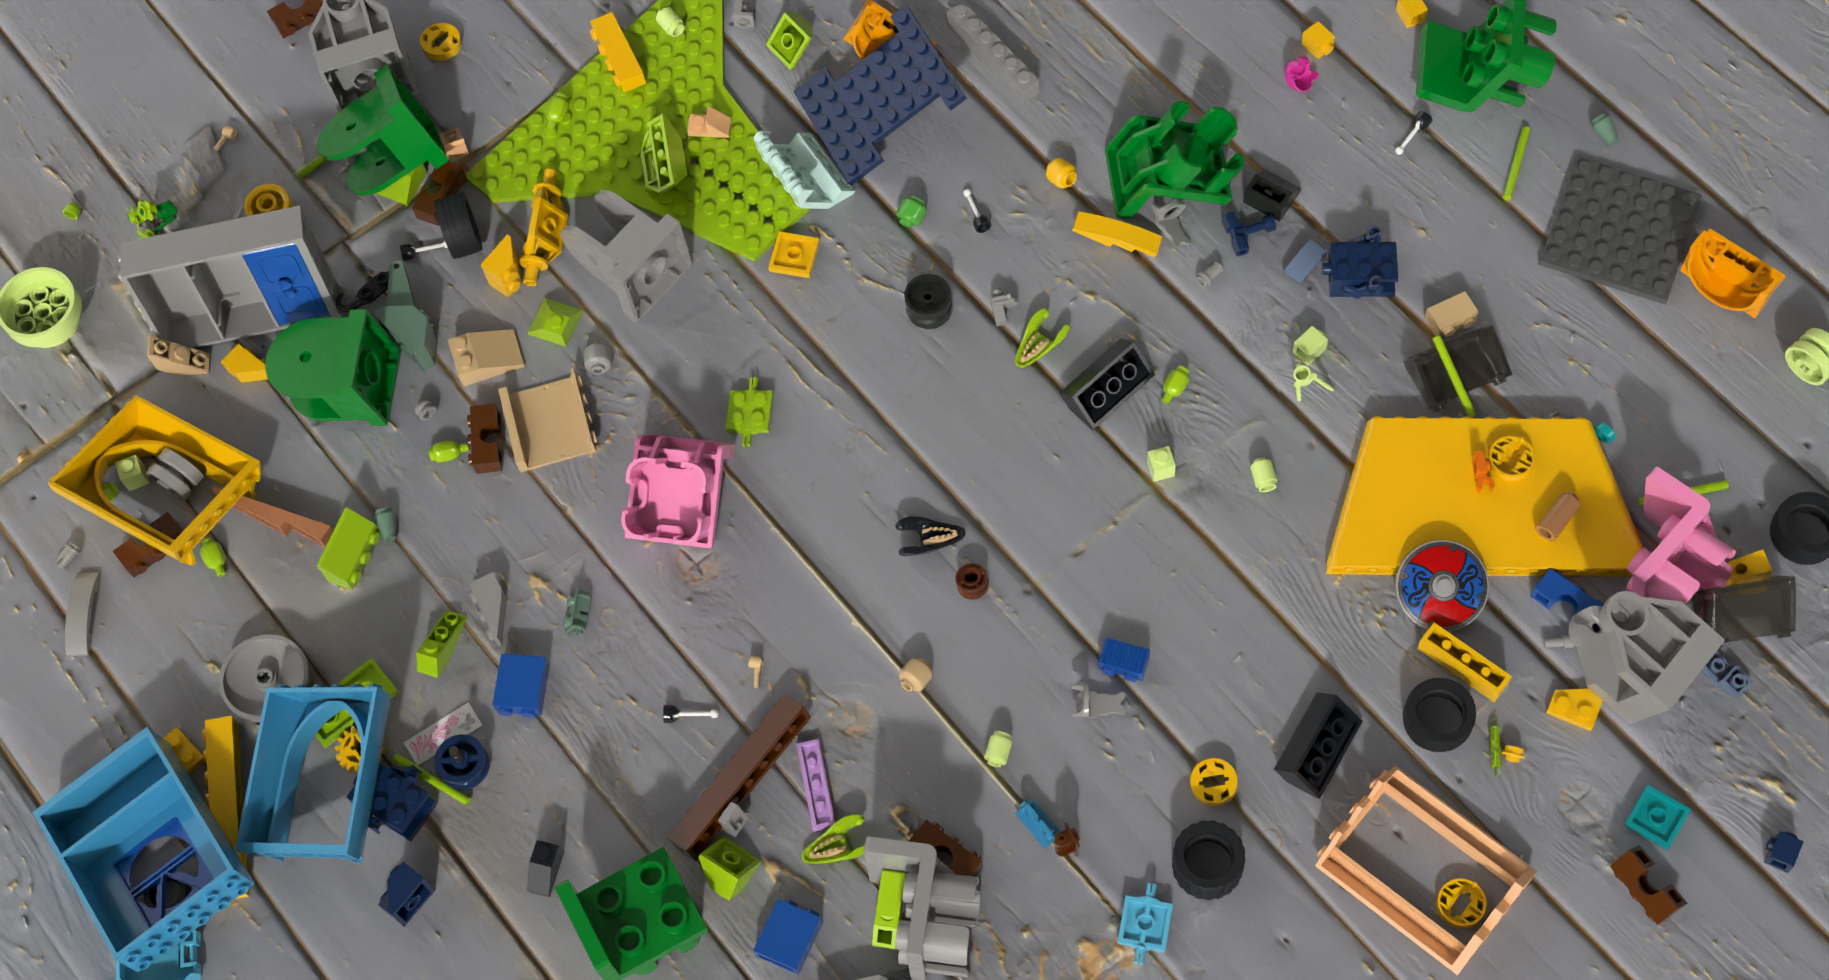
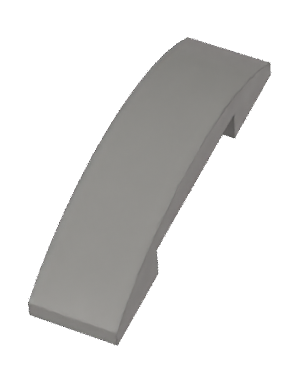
M78 572L74 579L68 599L65 621V652L67 656H89L92 639L89 627L94 594H98L100 572Z

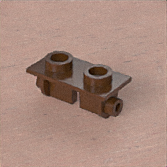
M1065 823V830L1055 836V852L1061 857L1073 852L1077 857L1078 848L1080 847L1078 841H1080V838L1075 828L1070 829L1067 823Z

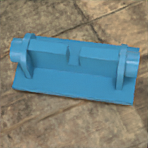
M1034 799L1031 801L1025 800L1015 814L1045 849L1055 841V836L1060 833V830Z

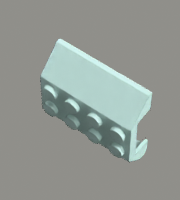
M759 131L755 134L756 149L761 154L763 161L769 165L773 174L781 181L784 189L792 196L798 207L829 209L854 194L855 190L847 182L844 175L812 133H797L789 145L773 144L769 140L770 131Z

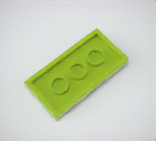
M372 657L337 683L345 687H350V684H359L364 687H368L369 684H379L383 686V690L391 698L399 693ZM345 709L330 718L318 730L315 737L326 749L344 735V730L350 731L351 726L355 727L356 723Z

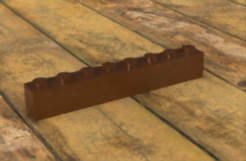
M783 695L775 703L772 710L761 720L759 726L745 740V743L737 753L731 757L728 764L718 773L715 780L702 793L694 806L687 811L681 822L672 830L668 839L676 849L694 861L698 859L699 855L722 829L718 819L730 802L738 806L744 802L810 720L811 716L803 705L786 695Z

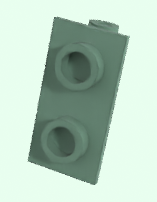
M578 586L573 593L568 595L567 606H570L569 614L566 613L563 620V627H566L565 635L570 630L574 631L575 635H582L586 630L588 616L580 614V611L589 612L591 596L588 591L578 593Z

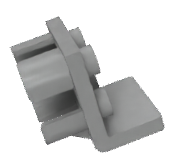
M866 837L864 856L870 882L880 884L882 869L906 872L903 903H906V918H911V921L899 920L895 941V949L899 950L898 964L909 966L911 980H927L928 973L969 978L972 955L968 952L970 932L967 927L973 928L978 923L980 891L976 890V887L979 884V877L955 874L937 858L936 850L930 844Z

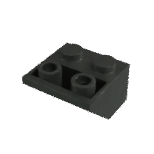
M1267 170L1256 173L1245 188L1243 203L1266 215L1272 214L1274 219L1280 222L1302 189Z

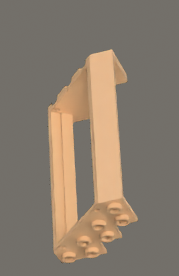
M1394 766L1390 771L1385 769L1380 777H1377L1369 787L1372 790L1369 796L1365 794L1359 803L1356 802L1349 812L1352 815L1349 821L1345 819L1339 828L1336 827L1329 836L1331 843L1329 846L1324 845L1317 856L1320 859L1315 866L1458 975L1469 962L1471 956L1475 954L1492 932L1491 930L1495 928L1512 906L1511 904L1522 893L1537 870L1408 774ZM1383 793H1386L1511 887L1467 946L1339 850L1340 846Z

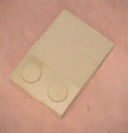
M513 329L471 332L447 339L457 374L464 387L525 367Z

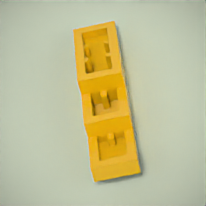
M1080 211L1077 213L1072 231L1108 247L1114 244L1130 252L1136 249L1152 257L1158 254L1163 237L1119 220Z

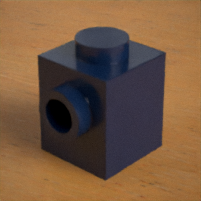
M1780 831L1775 837L1771 836L1765 849L1769 852L1764 863L1788 873L1794 867L1804 841L1799 840L1793 833Z

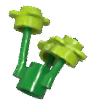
M140 200L138 201V207L133 208L132 205L129 206L130 212H127V219L130 220L131 224L136 223L137 228L140 227V223L145 222L147 219L150 221L154 220L156 215L159 219H165L153 231L145 229L143 232L138 230L137 233L140 235L138 239L156 236L168 223L175 221L173 216L177 214V210L171 200L164 201L158 205H155L152 201L146 200L143 202Z

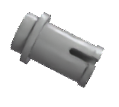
M1213 261L1208 268L1197 274V283L1202 287L1210 286L1212 284L1211 281L1223 272L1222 266L1218 262Z
M70 541L68 544H64L65 548L53 562L63 570H66L76 554H80V548Z

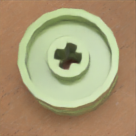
M1818 328L1808 329L1785 352V359L1790 369L1800 379L1809 384L1818 386L1824 384L1829 379V333Z

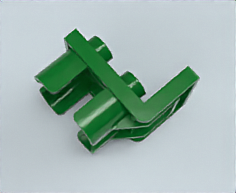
M1506 0L1502 5H1493L1486 20L1479 27L1472 26L1468 33L1428 21L1421 28L1416 84L1417 97L1462 112L1477 110L1488 98L1515 107L1522 106L1525 103V95L1516 93L1514 87L1504 83L1510 79L1534 88H1541L1551 77L1555 64L1553 53L1527 45L1529 38L1524 35V30L1528 28L1551 36L1556 32V20L1527 10L1526 0Z
M1178 101L1161 118L1143 115L1131 117L1105 147L1116 218L1130 220L1152 195L1227 205L1232 199L1230 182L1244 167V156L1240 153H1236L1225 163L1223 148L1238 132L1234 116L1224 108L1211 107L1197 123L1183 122L1180 120L1190 110L1188 102Z
M664 846L579 893L569 879L554 886L596 972L603 980H622L631 974H648L658 967L655 961L676 949H679L681 954L690 951L699 943L701 936L709 932Z

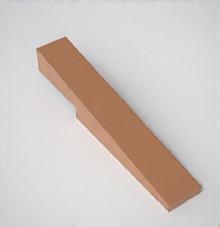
M213 486L211 489L215 496L222 490V488ZM242 496L233 506V508L286 537L293 530L323 547H326L334 531L330 525Z

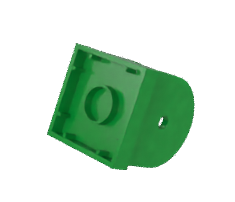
M388 64L374 73L378 86L337 113L323 128L317 140L316 147L319 154L326 160L336 161L359 152L379 137L381 138L361 153L348 171L346 178L347 186L354 194L359 196L371 195L384 190L427 160L435 169L449 161L435 123Z
M366 309L350 310L349 317L305 319L284 329L275 338L268 350L265 370L272 386L281 394L290 397V401L295 409L308 419L315 421L366 420L371 426H388L401 349Z

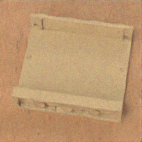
M573 368L570 369V378L513 394L509 393L507 387L498 389L515 462L520 473L596 451L594 443L598 442L594 430L591 431L589 426L593 424L590 412L585 410L588 402L585 393L581 394L580 390L583 387L581 376L576 375Z

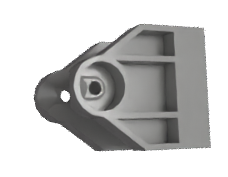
M323 0V4L308 35L318 72L339 112L378 86L374 73L386 64H388L412 95L419 93L408 54L404 45L397 38L393 20L386 7L374 0ZM349 4L347 9H342L343 5Z
M1630 591L1613 594L1607 599L1603 607L1591 606L1577 612L1569 623L1568 631L1571 641L1577 647L1587 687L1628 724L1670 710L1725 641L1724 638L1682 601L1641 597ZM1594 623L1598 624L1600 627V631L1598 633L1594 632L1592 629V625Z

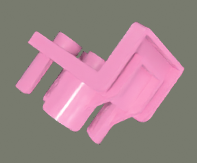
M659 434L637 435L634 445L633 462L629 465L626 473V483L630 484L628 507L623 508L621 519L623 529L625 530V538L714 548L724 459L734 458L735 444Z
M1655 467L1646 477L1643 516L1660 527L1657 538L1662 540V542L1653 552L1643 548L1634 556L1628 566V571L1633 576L1629 580L1626 590L1634 592L1641 597L1682 601L1686 606L1698 590L1711 598L1716 597L1724 588L1733 572V568L1724 560L1726 558H1733L1736 550L1717 538L1708 515L1710 511L1709 501L1659 467Z

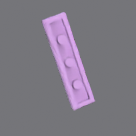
M819 738L796 743L813 832L828 830L836 822Z

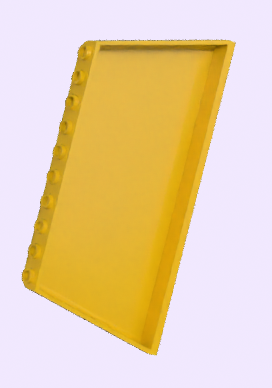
M1374 416L1367 421L1327 559L1326 574L1396 575L1400 564L1413 549L1427 542L1448 540L1460 543L1472 550L1482 561L1488 576H1545L1551 568L1562 573L1564 576L1632 577L1633 574L1628 571V566L1634 556L1644 547L1593 424L1585 417H1577L1575 419H1564L1563 417H1554L1552 419H1541L1540 417L1496 419L1490 416L1479 419L1470 416L1462 418H1451L1448 416L1440 418H1428L1426 416L1417 418H1406L1404 416L1384 418L1382 416ZM1504 436L1524 437V440L1532 446L1535 453V462L1531 472L1521 480L1506 481L1494 475L1490 470L1487 472V476L1492 478L1495 483L1493 492L1489 491L1487 484H1482L1481 493H1478L1476 490L1477 481H1475L1472 466L1474 452L1484 450L1486 459L1488 458L1491 446L1499 438ZM1517 449L1513 452L1509 451L1501 464L1504 466V471H1507L1508 468L1511 470L1520 455L1517 454ZM1568 492L1575 494L1579 498L1581 506L1556 540L1548 541L1541 537L1535 527L1560 494Z

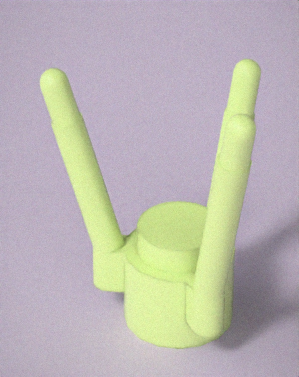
M1299 363L1296 365L1293 377L1296 380L1294 386L1296 388L1297 401H1301V386H1307L1313 380L1330 391L1334 390L1331 385L1323 381L1315 373H1312L1307 366Z

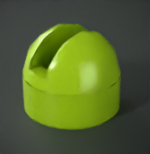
M70 202L65 205L62 213L70 219L77 220L81 214V209L76 202Z

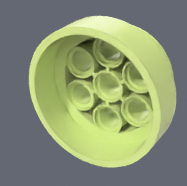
M48 267L31 268L12 277L1 289L0 325L19 344L29 347L50 348L64 343L77 330L82 311V300L78 290L62 272Z

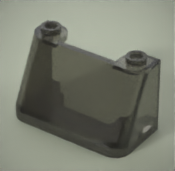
M1493 326L1481 327L1444 342L1466 392L1489 383H1493L1494 386L1507 381L1506 377L1513 375ZM1436 346L1403 360L1407 372L1429 409H1435V411L1442 410L1448 407L1447 403L1451 401L1450 399L1458 396Z
M1780 575L1740 584L1716 586L1706 589L1699 588L1692 597L1694 613L1725 639L1723 643L1770 635L1784 638L1790 637L1791 632L1796 631L1795 576Z

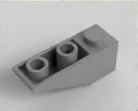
M491 572L469 583L472 589L469 595L474 604H479L480 609L477 610V613L482 623L486 621L489 628L485 630L490 641L495 640L498 646H501L507 598L495 573Z

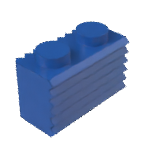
M1107 637L1098 662V669H1101L1102 673L1109 676H1114L1115 674L1122 675L1124 679L1130 682L1143 681L1150 659V649Z

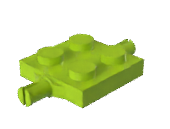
M752 377L749 378L748 389L730 390L725 430L727 433L742 434L741 446L746 447V445L747 447L751 446V435L770 432L774 393L772 390H758L759 379L756 377L754 379Z

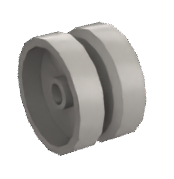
M165 448L158 456L161 465L152 464L146 471V475L165 492L185 502L192 493L189 485L198 486L203 480L204 475L185 458Z

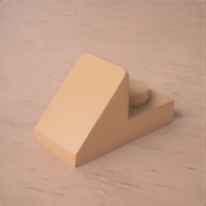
M708 107L707 115L690 114L687 130L688 136L729 138L732 120L725 114L712 107Z
M459 127L439 134L450 161L469 155Z

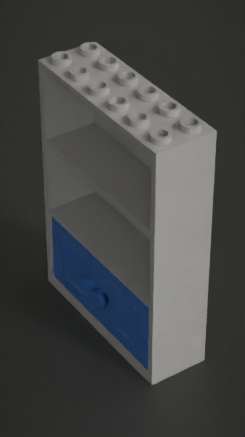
M300 205L120 243V253L117 254L120 263V269H118L119 280L125 283L128 295H132L136 308H140L143 320L148 322L151 333L155 334L157 338L191 348H198L283 330L305 319L341 317L340 309L336 306V298L339 295L338 283Z

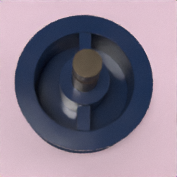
M460 734L449 737L439 746L435 754V768L449 786L458 790H467L476 787L485 779L490 768V759L488 753L476 738Z

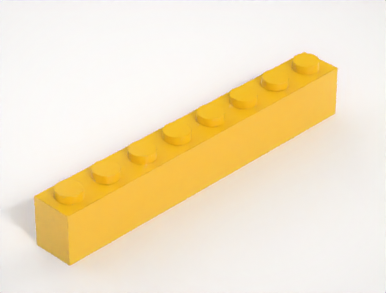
M233 716L205 720V729L202 730L204 742H206V750H204L203 756L207 764V771L204 777L208 785V793H206L207 806L235 850L244 807L240 735L237 720ZM236 852L247 870V855ZM249 890L236 899L249 897Z

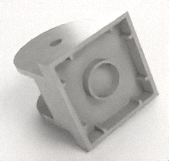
M603 189L595 195V203L600 213L618 234L607 246H604L583 230L572 225H566L560 232L561 238L570 253L589 273L617 293L624 315L637 324L692 266L691 258L679 221L666 214L657 223L619 195Z

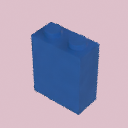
M501 654L492 703L500 715L511 716L513 713L521 714V716L532 718L534 715L542 716L550 668L546 657Z
M777 899L753 952L756 957L799 975L823 922L818 912L806 908V911L797 907V903L789 899H785V901Z

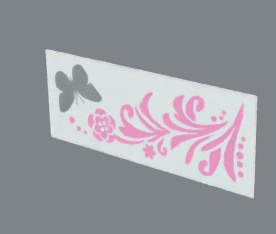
M468 702L405 741L404 744L415 763L420 765L433 757L439 746L446 739L460 734L468 735L481 727L482 723Z

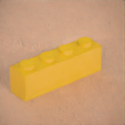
M613 12L591 20L592 29L589 32L593 41H598L599 43L597 48L601 57H606L604 62L608 71H613L614 73L612 78L616 87L620 86L623 93L646 84L643 72Z
M1435 622L1421 638L1417 649L1494 703L1507 688L1512 678L1510 674Z

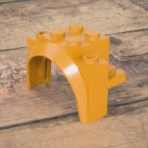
M866 0L857 18L851 23L843 40L853 45L856 53L863 60L899 31L890 18L893 15L874 1ZM930 39L935 47L937 43Z
M1711 228L1708 231L1703 230L1690 246L1680 269V272L1690 277L1695 288L1706 299L1725 309L1744 311L1753 318L1759 315L1772 294L1786 277L1780 271ZM1709 256L1715 259L1713 263L1710 260Z

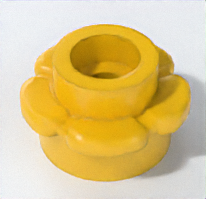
M1505 745L1504 751H1501V754L1505 755L1504 760L1519 763V759L1525 758L1523 756L1524 749Z

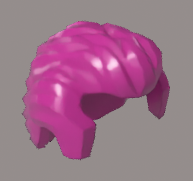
M1303 55L1286 65L1285 80L1293 90L1299 92L1308 91L1312 87V82L1319 77L1315 70H1309L1310 60L1308 57Z

